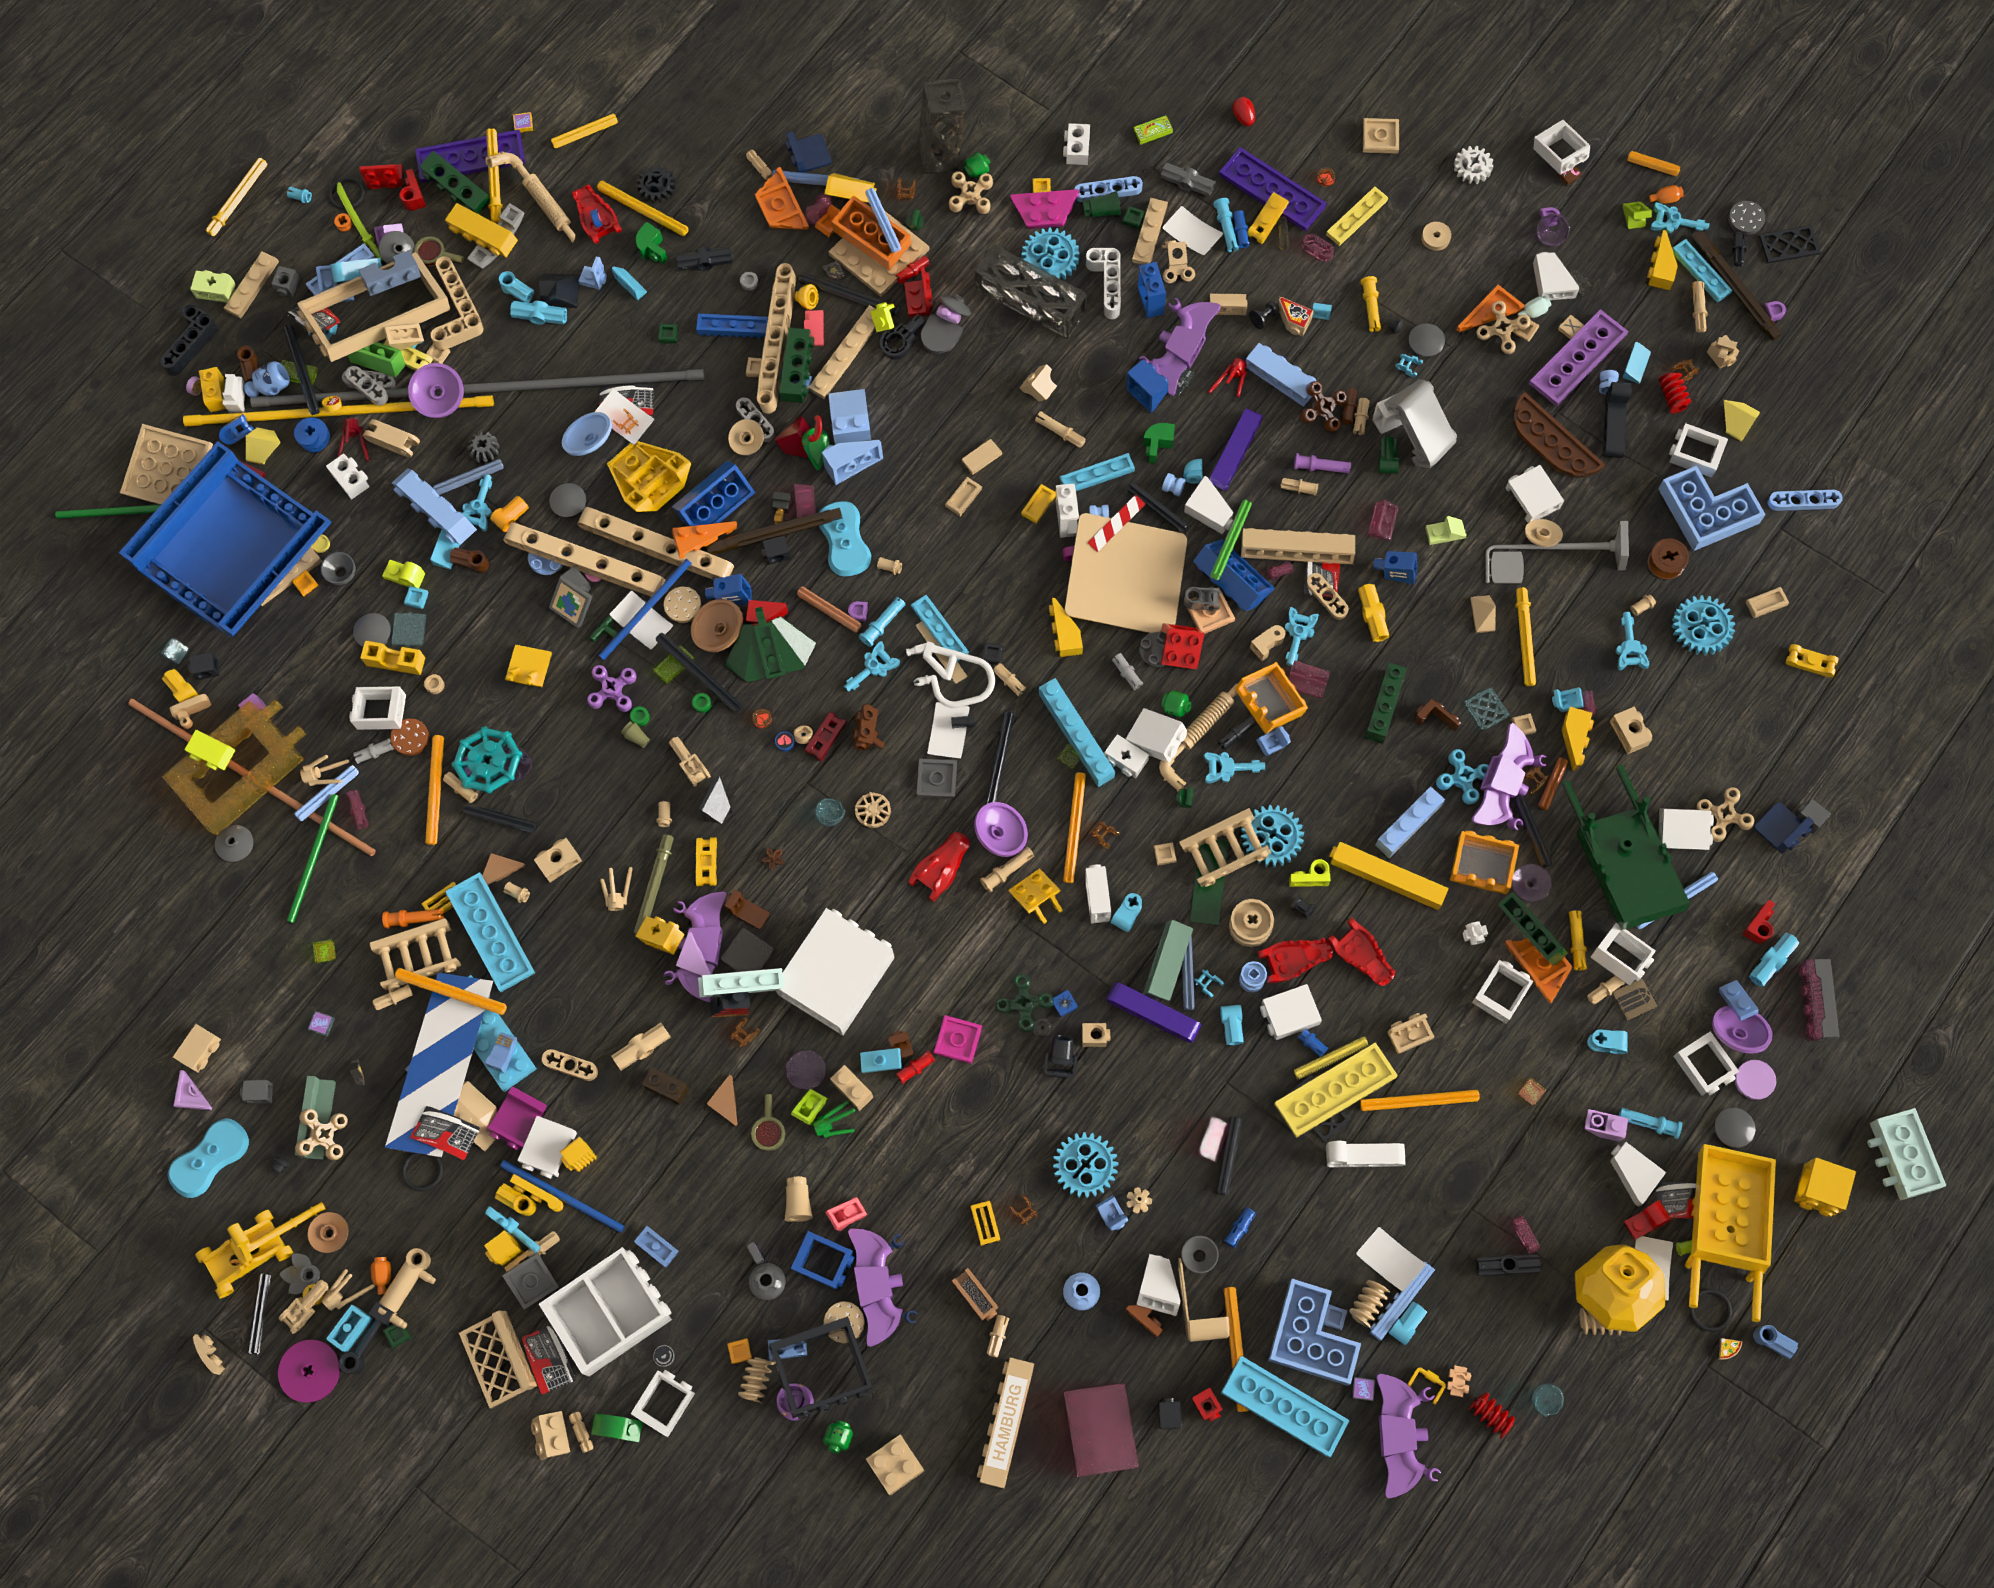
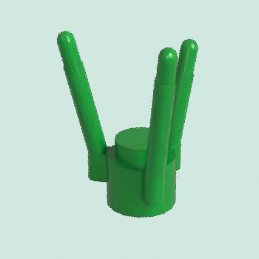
M848 1100L825 1115L818 1117V1120L813 1122L818 1137L824 1135V1138L855 1131L854 1129L830 1131L833 1129L832 1122L855 1112V1109L852 1108L833 1118H828L849 1104Z

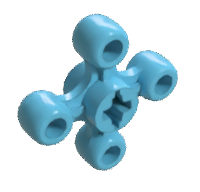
M1455 749L1448 757L1450 764L1455 766V773L1453 775L1441 774L1436 780V785L1441 790H1447L1452 785L1462 788L1464 803L1472 805L1479 799V792L1473 788L1472 782L1475 779L1484 780L1489 765L1481 764L1476 769L1465 766V753L1460 749Z

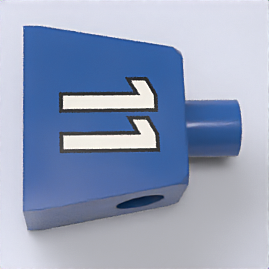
M1387 551L1385 559L1375 558L1373 569L1384 570L1385 579L1414 585L1418 568L1417 553Z
M742 574L714 579V587L706 588L705 595L707 599H726L736 605H745L751 600V586Z

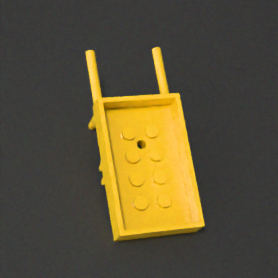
M1704 1144L1698 1152L1696 1193L1692 1201L1694 1209L1691 1216H1694L1692 1250L1685 1263L1686 1268L1690 1269L1692 1267L1689 1307H1698L1701 1260L1750 1271L1746 1276V1281L1752 1282L1754 1280L1752 1321L1760 1322L1763 1274L1771 1266L1776 1159Z

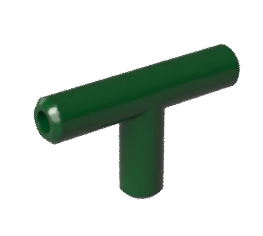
M610 613L589 636L592 642H595L603 632H606L612 638H615L618 634L617 631L609 626L614 620Z

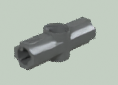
M1170 163L1164 165L1161 173V178L1177 184L1181 190L1186 192L1193 190L1208 197L1211 196L1216 181L1200 176L1193 168L1187 167L1182 169Z

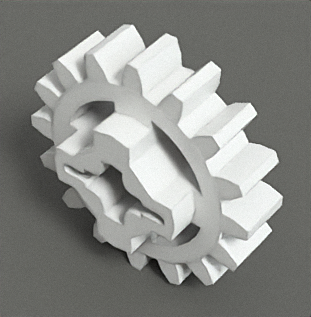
M1471 146L1468 147L1467 151L1463 148L1461 153L1457 154L1454 161V171L1458 172L1457 177L1462 176L1463 182L1468 179L1469 184L1472 181L1478 184L1480 179L1484 182L1486 177L1490 176L1493 169V159L1489 158L1490 153L1485 154L1484 148L1479 151L1478 146L1475 147V150H1472Z

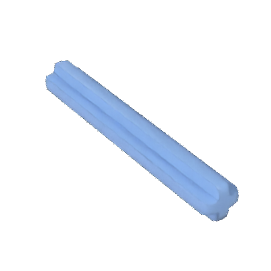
M874 188L867 189L865 191L866 197L893 253L900 251L901 246Z
M353 765L349 766L335 778V780L341 779V783L328 784L294 813L300 821H303L331 797V794L338 792L357 776L358 770Z

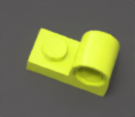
M389 560L382 576L384 579L407 587L419 588L425 573L421 567L414 563L405 562V564Z
M1322 859L1315 860L1311 864L1309 874L1303 871L1291 874L1289 887L1329 886V865ZM1320 867L1323 869L1324 873L1317 874L1314 871V868Z

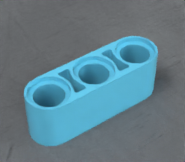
M375 258L330 264L334 283L346 282L360 276L358 269L376 263L378 268L382 267L381 259Z

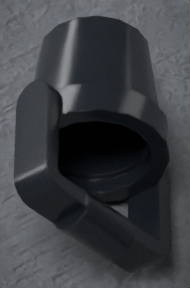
M1055 1035L1053 1037L1050 1053L1046 1052L1044 1073L1046 1075L1059 1078L1074 1077L1076 1075L1078 1055L1074 1056L1073 1038L1071 1036ZM1048 1060L1060 1065H1068L1074 1062L1073 1072L1059 1069L1050 1070L1048 1069Z

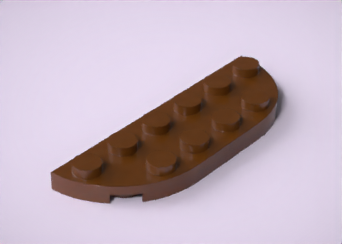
M1526 392L1521 395L1513 414L1515 429L1521 439L1550 466L1560 473L1572 477L1590 476L1598 473L1605 467V464Z

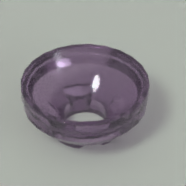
M1548 214L1537 225L1538 239L1544 245L1551 247L1559 246L1569 237V222L1560 214ZM1556 222L1559 224V229L1551 231L1548 227L1549 224Z

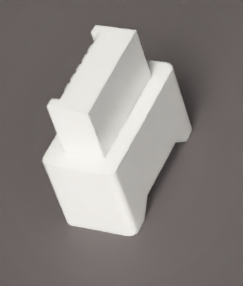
M225 374L223 405L230 413H243L245 411V382L242 377Z

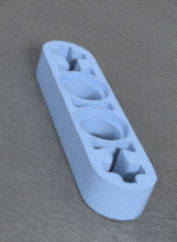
M1132 176L1078 184L1075 189L1079 190L1078 198L1076 197V200L1083 202V200H1090L1092 197L1114 192L1112 189L1114 185L1122 187L1118 191V197L1137 195L1142 191L1143 182L1139 177ZM1101 187L1104 189V192L1098 194L1095 192V189Z
M1837 490L1780 491L1772 493L1767 504L1770 509L1775 511L1834 509L1841 503L1842 494ZM1832 496L1833 499H1836V501L1833 502V500L1829 498ZM1791 497L1799 498L1800 504L1792 503ZM1809 497H1817L1819 503L1813 504L1810 501ZM1775 498H1777V501H1781V502H1780L1779 504H1777V502H1776V501H1773V500H1774Z

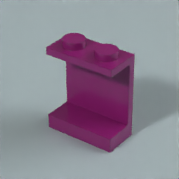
M512 1086L493 1121L487 1127L489 1136L498 1141L500 1139L506 1141V1145L513 1150H522L536 1117H542L547 1105Z

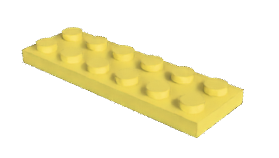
M1374 1043L1276 1101L1274 1105L1297 1138L1394 1080L1398 1075L1377 1044Z

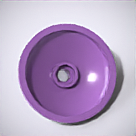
M430 363L422 366L413 374L409 382L408 394L412 405L418 412L427 417L442 418L452 414L459 407L463 399L464 387L460 376L454 369L445 364ZM438 390L442 391L440 396L436 395Z
M992 802L984 805L976 814L974 821L975 832L980 843L988 851L998 856L1009 857L1019 853L1024 848L1028 837L1027 827L1022 816L1013 807L1001 802Z
M1724 1006L1713 1017L1712 1027L1716 1036L1726 1046L1735 1051L1758 1053L1764 1051L1772 1041L1770 1025L1760 1014L1740 1021L1730 1006Z

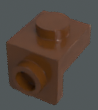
M897 1031L892 1033L891 1037H888L891 1049H900L901 1059L914 1054L907 1032Z

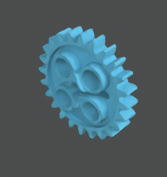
M1049 227L1048 232L1042 229L1041 234L1035 231V237L1030 235L1029 241L1025 240V246L1022 247V264L1026 265L1025 271H1030V276L1036 274V280L1042 277L1043 283L1046 279H1049L1050 283H1052L1053 279L1059 282V277L1065 280L1066 274L1071 276L1072 270H1076V264H1079V246L1076 245L1075 239L1071 240L1070 234L1065 236V231L1058 233V228H1056L1055 232H1052L1051 227Z
M1703 595L1698 600L1693 596L1691 601L1686 599L1684 604L1681 603L1678 607L1679 609L1674 613L1676 616L1672 619L1673 622H1676L1673 623L1672 628L1677 629L1673 635L1680 636L1677 642L1683 641V648L1688 645L1689 652L1696 649L1697 655L1700 651H1703L1704 655L1708 651L1712 655L1716 650L1720 652L1723 647L1728 645V641H1731L1733 638L1731 635L1735 632L1732 629L1735 622H1731L1734 616L1727 615L1730 609H1723L1725 603L1718 605V599L1712 602L1711 596L1704 600ZM1705 612L1711 613L1713 617L1707 616ZM1688 617H1692L1695 622L1690 621ZM1712 629H1716L1719 634L1714 633ZM1694 634H1699L1701 639L1696 638Z
M1269 805L1268 810L1261 806V812L1255 809V819L1251 823L1256 836L1264 839V842L1260 843L1262 848L1268 845L1271 851L1268 857L1262 860L1265 861V867L1268 866L1269 862H1272L1273 867L1276 866L1277 862L1283 866L1284 860L1290 863V855L1296 858L1297 853L1295 851L1301 850L1298 844H1303L1304 841L1300 838L1304 836V832L1299 831L1302 829V825H1296L1299 818L1292 819L1293 812L1286 814L1287 808L1280 811L1279 805H1277L1275 810L1272 809L1271 805ZM1269 820L1273 825L1266 827L1263 821ZM1242 828L1241 832L1244 835H1241V840L1245 841L1242 847H1248L1246 854H1250L1255 849L1245 829ZM1288 829L1290 834L1283 835L1280 830ZM1272 833L1275 834V837H1273V839L1269 838V836L1272 835ZM1279 845L1282 850L1275 852L1272 846Z
M1083 1132L1082 1138H1079L1077 1133L1075 1134V1140L1068 1137V1144L1061 1143L1063 1150H1056L1060 1156H1054V1160L1059 1162L1053 1165L1054 1169H1059L1054 1175L1057 1177L1061 1176L1058 1184L1065 1183L1063 1190L1071 1188L1070 1195L1075 1191L1078 1192V1198H1080L1082 1193H1085L1086 1199H1088L1089 1193L1096 1197V1191L1098 1190L1103 1194L1104 1186L1110 1188L1108 1181H1115L1111 1174L1118 1173L1116 1169H1113V1167L1118 1166V1162L1113 1161L1117 1154H1110L1114 1148L1106 1147L1108 1144L1107 1140L1101 1143V1136L1094 1139V1133H1091L1089 1138H1087L1085 1132ZM1088 1147L1091 1152L1089 1155L1083 1156L1079 1152L1080 1148ZM1098 1152V1155L1089 1163L1090 1168H1084L1079 1176L1074 1179L1073 1176L1082 1168L1081 1162L1087 1163L1092 1155ZM1097 1160H1102L1106 1166L1100 1170L1094 1166V1163ZM1069 1161H1074L1077 1164V1168L1072 1171L1068 1170L1066 1164ZM1089 1175L1092 1181L1089 1184H1084L1081 1182V1177Z

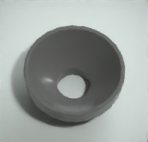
M335 552L328 555L321 565L322 576L333 585L348 583L356 572L353 559L343 552ZM340 568L346 569V574L342 577L336 576V572Z
M1195 1236L1184 1244L1181 1257L1184 1265L1190 1271L1206 1273L1215 1267L1219 1253L1217 1246L1211 1239L1205 1236ZM1197 1250L1203 1251L1205 1253V1260L1202 1262L1195 1261L1193 1258L1194 1252Z
M772 1263L758 1265L752 1270L749 1277L751 1292L757 1298L765 1301L773 1300L780 1296L786 1285L784 1272L779 1266ZM765 1274H769L772 1277V1282L769 1286H762L760 1283V1278Z

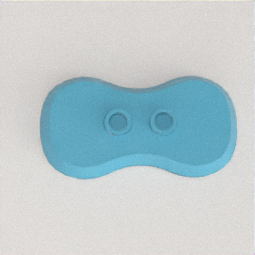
M847 501L828 504L819 512L840 508L843 519L819 526L829 543V566L839 576L857 575L865 571L871 563V552L863 542L859 532L860 513L854 504Z
M229 1118L214 1122L208 1128L202 1141L194 1149L178 1156L171 1163L168 1170V1180L176 1192L186 1198H194L203 1194L209 1188L215 1175L224 1166L237 1161L245 1154L249 1146V1138L246 1131L239 1123Z

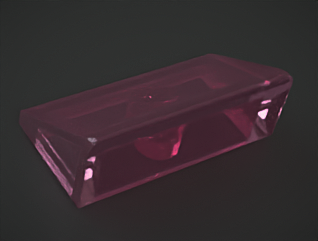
M794 484L797 517L815 514L813 486Z
M1387 500L1377 502L1368 535L1388 541L1391 540L1399 507Z
M1212 1116L1197 1155L1216 1162L1228 1133L1229 1124Z

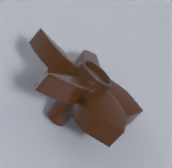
M767 848L768 856L761 860L763 863H769L771 870L775 868L776 864H784L780 858L782 849L773 852Z

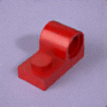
M413 169L406 170L408 178H405L407 187L403 188L399 194L404 207L409 211L426 207Z
M1768 900L1761 907L1742 933L1745 937L1757 944H1762L1773 935L1774 929L1768 920L1774 913L1772 908L1775 906V903ZM1758 929H1762L1765 932V936L1760 935Z
M1658 1201L1645 1208L1643 1212L1625 1220L1624 1224L1635 1241L1669 1223L1671 1218L1661 1201Z

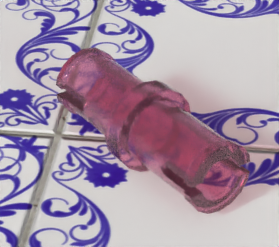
M353 790L346 794L351 806L350 813L354 816L357 829H361V825L364 829L369 826L365 814L366 808L361 802L359 791L354 790V794Z

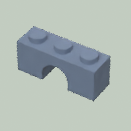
M410 250L393 256L395 265L391 269L381 270L377 267L376 263L358 269L362 282L370 296L421 277L418 265Z

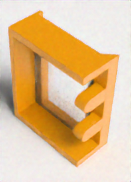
M1277 662L1242 678L1235 687V691L1265 734L1298 717H1302L1308 709L1304 699L1300 697L1295 686L1289 681L1284 670L1280 668Z
M1462 831L1458 838L1449 881L1507 895L1511 888L1519 845L1514 844L1510 840L1501 841L1493 836L1476 835L1473 831Z

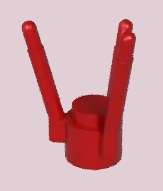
M1235 358L1232 364L1228 365L1224 373L1208 390V393H1211L1226 375L1230 373L1226 381L1227 384L1230 383L1233 377L1238 378L1240 376L1236 395L1240 397L1244 378L1247 374L1245 371L1247 367L1246 362Z

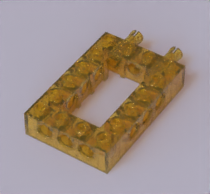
M273 699L263 710L249 700L209 735L234 749L244 738L247 739L253 733L270 753L215 802L208 799L203 793L204 790L191 779L192 777L194 779H201L206 775L205 773L210 767L206 766L207 762L202 759L198 762L190 758V753L162 776L203 826L216 836L304 760L294 748V745L307 735L306 732L298 725L285 737L270 719L283 708L276 699Z

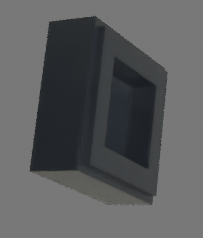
M985 642L982 659L987 663L998 665L1001 663L1004 646Z

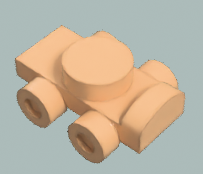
M1455 1365L1454 1369L1449 1370V1377H1452L1451 1382L1448 1381L1447 1389L1451 1390L1450 1395L1463 1397V1393L1468 1394L1469 1385H1465V1380L1470 1381L1471 1373L1467 1372V1368Z

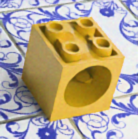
M1814 1158L1803 1166L1794 1202L1799 1203L1801 1208L1812 1210V1208L1819 1210L1821 1215L1827 1217L1843 1212L1848 1204L1856 1171Z

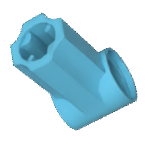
M505 271L500 274L499 282L504 293L511 294L521 302L529 303L535 293L533 289L515 278L512 272Z
M1241 1005L1220 1007L1226 1045L1242 1044L1244 1041L1241 1025Z
M1412 1302L1388 1333L1403 1345H1406L1416 1332V1327L1425 1317L1427 1311L1419 1304Z

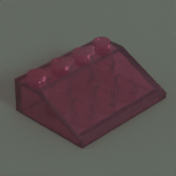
M1125 1383L1064 1392L1077 1478L1139 1468Z

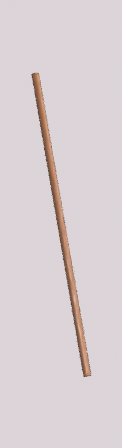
M131 699L129 701V706L187 742L190 741L192 735L136 700ZM230 760L227 764V767L294 809L298 810L303 806V804L234 761ZM315 812L308 816L321 825L322 816ZM329 823L328 830L368 855L373 856L375 854V849L335 824Z

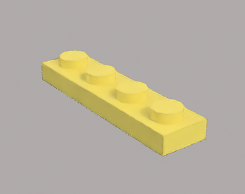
M1374 187L1327 231L1326 236L1340 246L1387 202L1388 197L1378 188Z

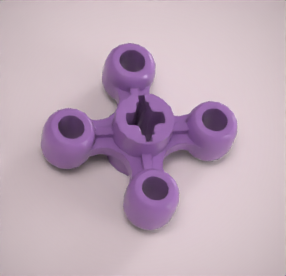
M595 666L592 669V676L596 681L602 683V689L597 693L589 694L587 698L589 706L593 709H598L602 706L603 701L609 698L616 700V705L620 711H629L632 707V702L628 696L622 694V687L626 684H633L636 681L635 671L631 668H625L621 672L620 677L615 679L608 677L604 666Z

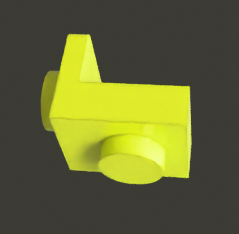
M886 302L877 304L876 309L870 311L876 332L894 328L889 312L890 309L894 308V304L887 305Z

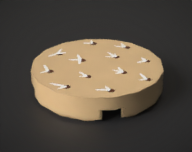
M690 587L674 588L667 594L664 601V609L667 616L678 623L691 622L702 607L700 596Z
M845 1301L831 1306L825 1314L824 1325L848 1317L855 1338H859L865 1324L863 1313L859 1307ZM844 1330L828 1335L838 1343H848Z

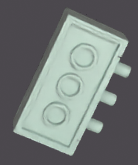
M1915 1108L1879 1118L1870 1123L1875 1138L1868 1140V1146L1870 1148L1879 1146L1883 1157L1876 1159L1875 1164L1877 1167L1887 1166L1891 1177L1883 1179V1184L1885 1187L1894 1185L1900 1201L1946 1186Z

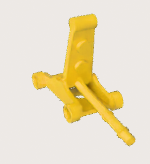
M321 1202L314 1207H310L307 1211L293 1219L291 1218L277 1228L271 1222L273 1219L269 1210L263 1211L255 1217L257 1225L243 1231L239 1223L233 1224L227 1229L231 1236L230 1240L225 1241L223 1245L214 1251L210 1247L198 1251L195 1256L199 1263L203 1262L216 1283L217 1289L215 1292L218 1297L224 1298L234 1291L231 1285L232 1282L275 1255L279 1261L289 1258L293 1251L289 1245L285 1246L279 1235L293 1227H297L298 1224L326 1209ZM259 1247V1251L256 1254L250 1253ZM233 1255L237 1256L240 1262L239 1265L233 1266L230 1263Z

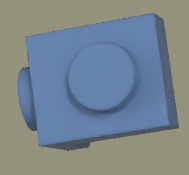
M1282 726L1256 740L1265 757L1283 749L1291 742L1288 733Z
M1113 1195L1095 1205L1106 1226L1111 1231L1122 1228L1128 1221Z

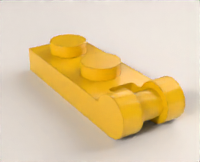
M1273 192L1255 222L1247 231L1248 236L1256 238L1257 242L1263 244L1289 201ZM1258 228H1262L1263 232H1258Z
M515 1174L511 1178L510 1182L514 1184L513 1188L522 1194L525 1191L531 1193L530 1198L539 1203L542 1200L547 1202L549 1208L555 1212H560L563 1209V1202L555 1196Z

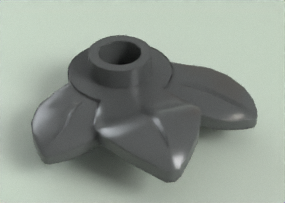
M295 1253L292 1254L293 1266L280 1272V1276L284 1281L291 1284L289 1287L290 1294H301L307 1286L318 1282L320 1271L316 1266L311 1265L309 1257ZM309 1272H313V1277L311 1279H308L307 1277Z

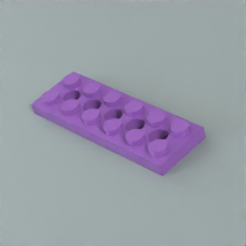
M1600 309L1530 380L1529 385L1555 406H1558L1622 341L1629 331ZM1604 331L1607 336L1601 337L1597 332ZM1586 343L1594 344L1595 348H1587ZM1574 355H1581L1583 360H1576ZM1567 366L1571 368L1572 372L1566 373L1562 368ZM1551 379H1558L1560 384H1552Z

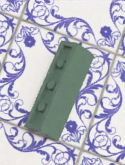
M1174 920L1166 922L1143 995L1149 998L1156 996L1166 1001L1171 999L1193 928Z
M307 1076L302 1111L313 1109L317 1112L318 1121L321 1124H328L331 1118L336 1082L334 1080H321L315 1076ZM301 1121L297 1143L310 1137V1127L302 1124ZM321 1131V1134L318 1138H322V1135L325 1131ZM316 1145L307 1156H300L296 1151L295 1155L299 1158L323 1160L325 1148L321 1145Z

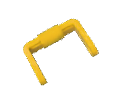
M1417 1368L1407 1385L1410 1387L1420 1372L1431 1382L1442 1386L1432 1402L1436 1404L1446 1388V1384L1438 1379L1439 1376L1430 1370L1426 1371L1423 1368Z

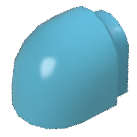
M1195 459L1187 463L1183 474L1186 482L1195 484L1202 481V459Z

